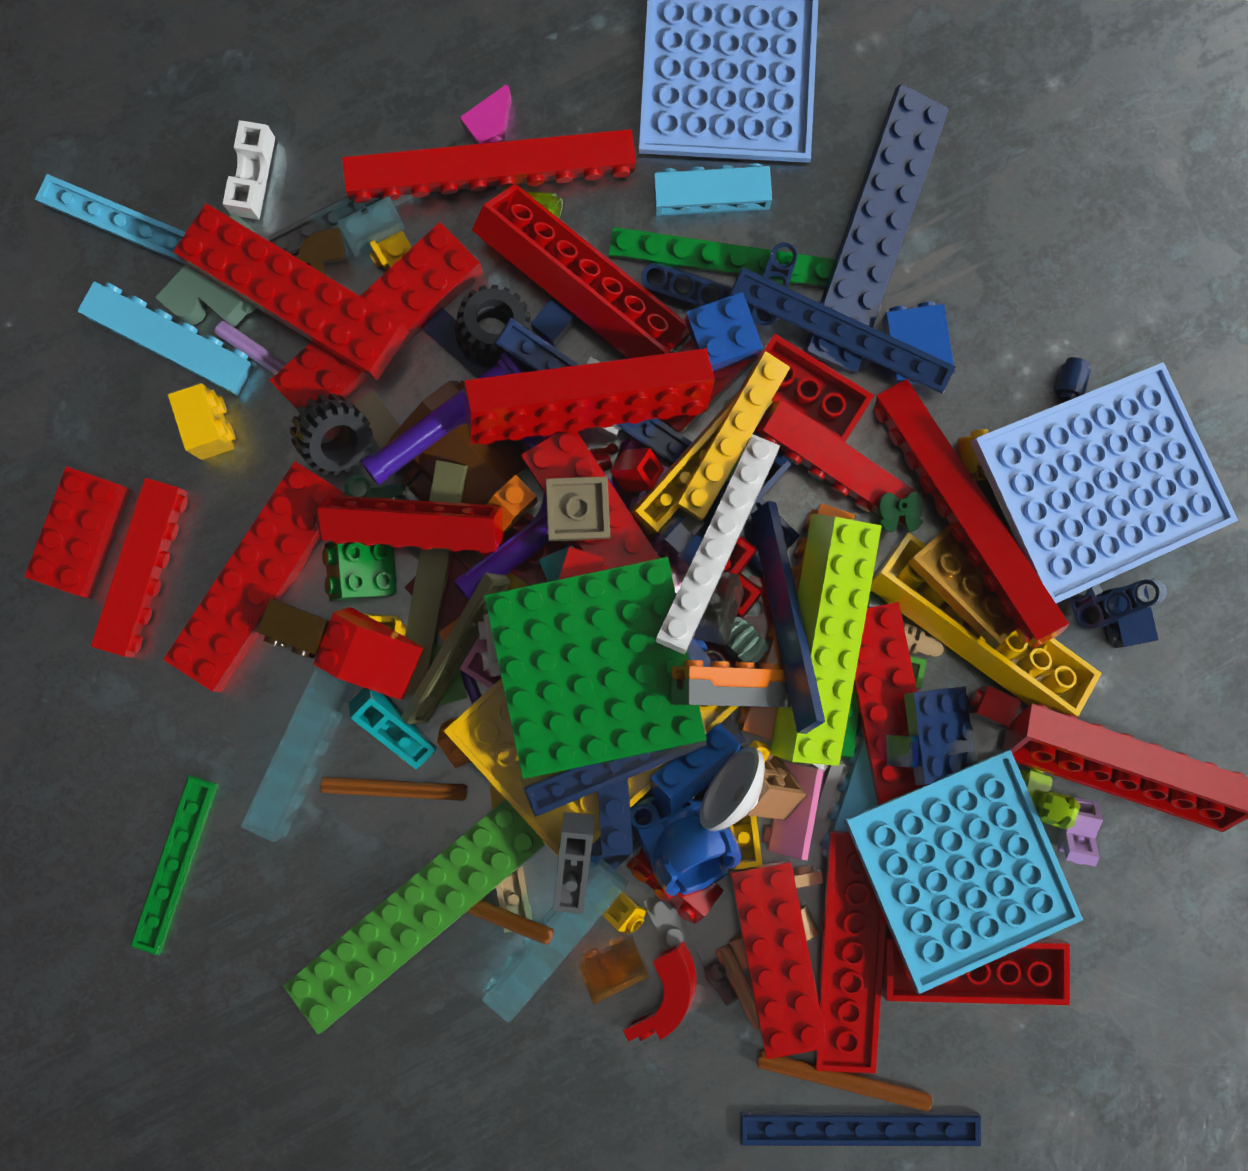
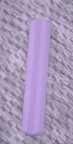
M220 321L214 329V333L247 354L251 359L275 375L287 364L225 321Z

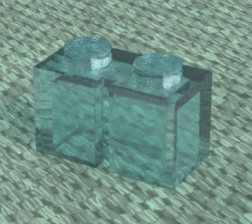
M390 196L366 207L368 213L364 215L359 210L337 221L355 257L373 249L369 243L372 240L379 243L397 232H407Z

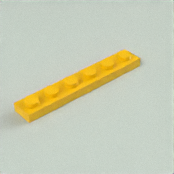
M766 351L761 354L676 502V506L700 521L705 518L790 369L788 365Z

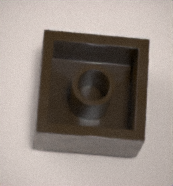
M270 598L257 632L265 635L263 641L284 648H287L289 644L293 646L291 652L314 659L330 620Z

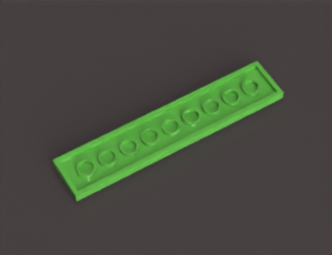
M505 799L283 985V987L317 1034L322 1033L547 844Z

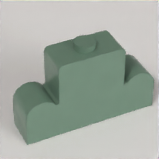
M233 212L230 218L255 232L252 227ZM186 264L155 297L176 317L190 325L198 324L204 319L206 307H210L232 327H235L247 313H251L256 309L255 306Z

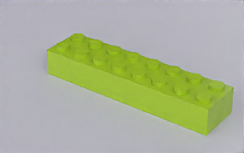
M811 515L797 597L825 722L807 734L797 733L792 705L791 707H778L770 749L771 755L791 762L840 765L881 525L834 516Z

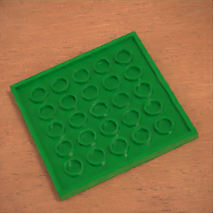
M668 557L484 595L523 779L706 741L699 705H671L672 667L684 666V660H689L688 650L684 655L656 642V637L676 597Z

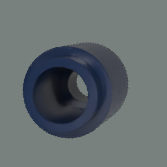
M1070 357L1067 358L1065 364H1062L1055 390L1056 394L1060 395L1062 401L1066 402L1086 393L1091 374L1089 369L1090 363L1087 360Z

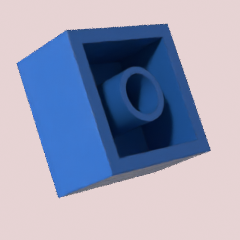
M743 292L686 311L685 323L695 350L707 348L713 372L761 355L763 346Z

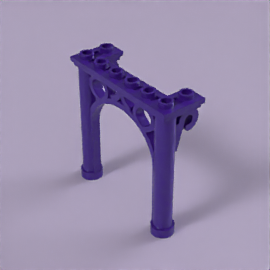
M504 352L500 355L496 365L478 378L521 373L523 368L513 357L509 358ZM464 389L373 456L369 454L360 461L366 472L378 486L450 431L467 424ZM552 435L528 436L520 440L530 450L537 445L534 440H541L543 442ZM544 492L539 512L529 525L501 545L496 552H492L465 574H462L453 581L467 601L470 600L485 573L507 575L550 542L548 540V519L546 514L547 499Z

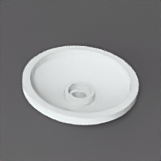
M745 747L728 759L715 775L704 795L700 808V823L704 828L712 832L726 829L741 820L757 805L765 773L763 755L759 750L754 747Z

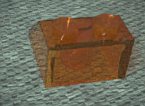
M625 934L619 935L609 941V947L603 950L595 947L582 954L583 959L579 961V968L593 1004L649 977L648 965L633 935L627 938Z

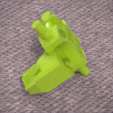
M1031 767L1028 770L1019 769L1041 822L1062 829L1074 827L1080 810V803L1075 797L1051 791L1053 780L1050 776L1044 775L1043 771Z

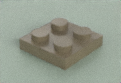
M607 477L546 479L549 541L610 539Z

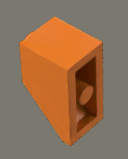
M515 475L493 495L486 505L501 506L504 534L538 503V499L522 480Z

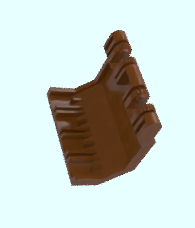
M448 381L424 399L391 436L390 441L386 445L464 389V381ZM467 424L450 431L411 460L414 467L404 476L402 483L405 486L410 485L409 490L420 501H429L437 460L466 465L468 468L461 503L486 505L493 495L515 475L519 476L525 470H529L521 458V455L527 452L529 448L520 440L510 439L494 441L487 445L480 443L471 444Z

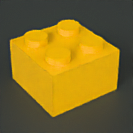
M200 383L168 394L183 445L187 452L203 460L234 449L232 440H235L236 437L231 424H226L223 414L227 412L225 402L214 390H210Z

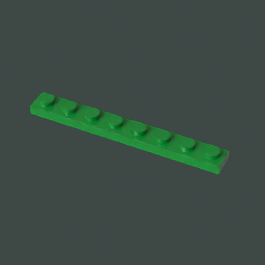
M613 227L609 258L647 264L656 262L674 268L738 277L741 268L744 267L764 276L772 250ZM777 251L775 256L779 263L786 264L792 260L793 254ZM797 254V261L789 284L825 289L835 259ZM778 276L768 278L771 281L783 283L782 279Z

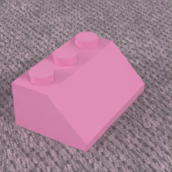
M783 761L807 793V796L786 820L772 818L770 826L765 825L762 843H767L766 849L768 851L801 860H808L824 770Z

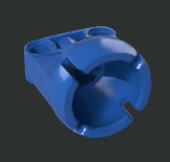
M709 785L699 793L705 794ZM653 795L631 809V825L633 833L636 835L659 885L669 895L675 896L678 892L686 895L702 890L724 878L728 873L727 868H736L741 860L740 846L730 827L712 832L701 825L700 808L703 799L695 800L692 798L673 814H670ZM643 817L652 819L647 825H639L637 823Z

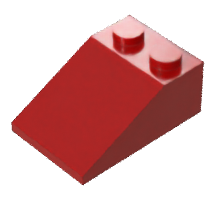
M348 607L333 612L313 665L343 681L402 700L424 647L360 611Z

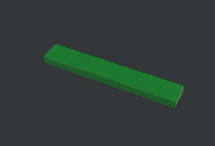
M188 775L130 947L157 956L161 954L218 788V783Z

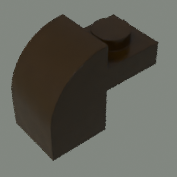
M340 228L311 234L301 245L298 259L327 276L325 263L347 260L343 231Z

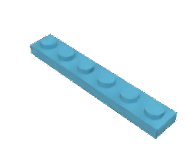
M46 174L35 198L38 203L184 264L173 251L186 232Z

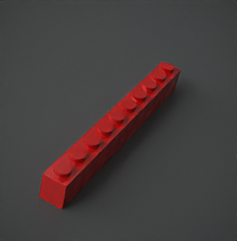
M632 129L342 157L346 193L349 200H354L356 203L370 202L371 198L383 197L385 200H396L401 197L400 195L410 194L413 197H425L430 192L440 191L442 194H455L461 189L479 192L491 186L508 189L514 184L527 183L529 186H539L544 184V181L556 180L557 183H568L573 178L582 177L585 180H597L603 175H613V177L621 178L633 173L636 165Z
M908 379L879 393L876 396L874 407L877 419L880 423L885 422L890 430L889 436L893 444L901 447L905 453L904 459L911 470H916L920 476L919 481L923 490L927 494L931 493L935 499V507L942 518L946 517L950 522L954 538L959 543L963 542L968 550L967 556L974 567H979L984 575L983 581L990 592H995L1000 599L999 605L1006 617H1011L1017 625L1016 632L1023 643L1028 642L1031 649H1034L1063 633L1068 627L1069 622Z

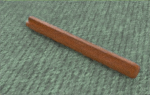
M760 1051L758 1054L757 1067L760 1069L926 1112L930 1111L932 1106V1096L925 1092L847 1072L816 1071L815 1064L785 1056L766 1059L764 1051Z

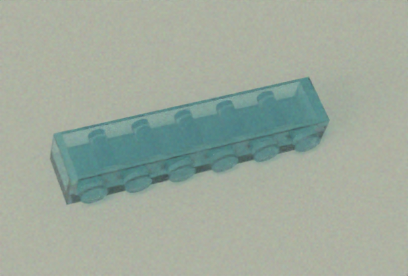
M318 667L315 668L243 820L241 828L271 842L279 840L280 837H286L292 825V821H289L293 810L297 811L304 800L303 788L306 782L309 784L312 782L318 769L314 765L319 755L323 757L329 747L330 740L327 737L331 729H336L342 719L343 713L340 710L344 701L348 703L354 694L355 686L352 683L338 679Z
M602 858L596 864L591 861L589 864L584 913L553 911L552 906L541 919L545 926L554 930L551 942L544 945L525 937L522 941V944L525 945L523 950L519 954L514 951L503 963V966L506 968L500 976L494 974L483 988L487 992L482 1001L507 1023H510L623 892L628 881Z

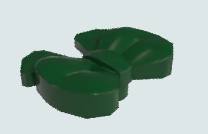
M885 492L879 497L877 503L878 514L881 518L879 523L884 530L889 532L896 531L899 516L903 515L909 532L919 529L923 523V519L920 518L924 510V502L920 494L909 492L904 499H898L893 493Z

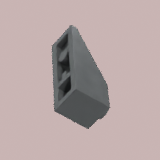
M563 813L553 911L584 913L593 840L594 815Z

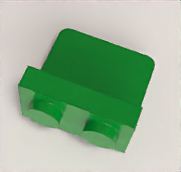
M330 541L324 544L322 561L326 565L327 572L324 588L329 596V602L359 597L392 596L396 593L393 547L386 544L365 546L356 542L336 544Z

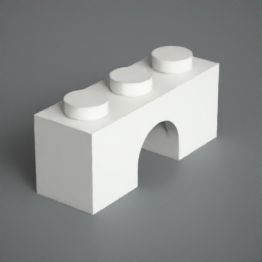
M242 120L238 122L234 149L237 153V170L235 177L228 176L223 205L231 215L234 212L239 217L260 220L275 136L266 124Z

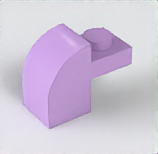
M1075 797L1080 803L1076 824L1068 829L1059 828L1058 851L1065 852L1067 861L1096 867L1100 856L1095 838L1103 822L1100 805L1096 801Z

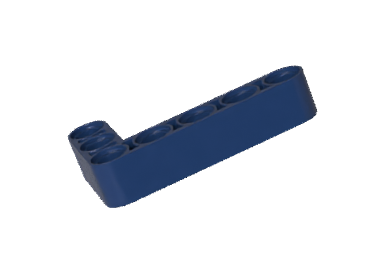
M781 242L774 246L763 277L768 279L771 276H778L782 279L783 286L787 288L797 261L796 248L789 242ZM787 247L792 251L793 257L789 263L781 264L776 260L775 255L779 248ZM656 262L646 266L641 275L642 283L646 288L699 306L712 303L703 298L702 293L705 287L713 286L717 289L718 298L716 301L731 296L729 294L733 287ZM652 268H657L662 272L663 280L660 284H653L649 281L648 273ZM679 277H685L690 281L691 287L689 292L680 293L677 291L675 282ZM747 303L754 324L769 326L776 321V316H772L767 320L761 319L757 314L758 308Z
M1151 578L1137 581L1104 595L1100 584H1097L1087 589L1085 595L1075 594L1069 597L1068 601L1080 626L1086 629L1104 627L1162 603L1167 597V587L1161 580ZM1148 584L1152 585L1156 591L1153 600H1148L1144 596V588ZM1119 596L1124 597L1127 601V608L1124 612H1121L1116 607V600ZM1092 607L1099 612V619L1096 623L1089 619L1088 613Z

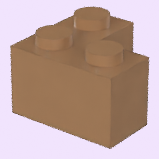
M770 754L764 763L763 787L758 803L747 815L786 820L807 796V793L779 757Z

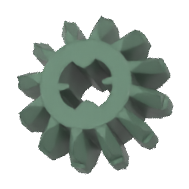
M734 617L727 621L716 634L719 645L737 662L756 664L768 651L767 644L760 636V633L740 617Z

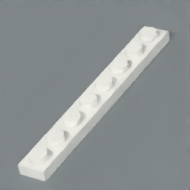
M751 435L656 637L657 643L685 655L774 462L780 445L756 435Z

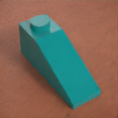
M363 688L349 702L350 718L416 770L437 750L436 746L414 724H406L401 719L403 712L384 694Z

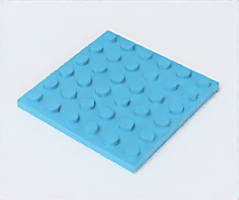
M1011 750L1002 751L949 774L934 783L921 786L844 820L911 982L918 994L1083 920Z

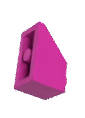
M507 84L460 117L462 128L474 144L503 142L506 138L512 101L510 88Z

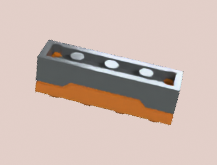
M684 660V666L672 667L671 705L791 707L784 670H779V664L761 663L760 669H754V663L736 662L735 668H729V662L710 661V667H703V661Z

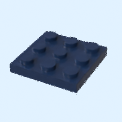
M966 686L904 694L915 785L934 783L949 774L977 763V757L974 753L973 728L970 723L969 698L966 693Z

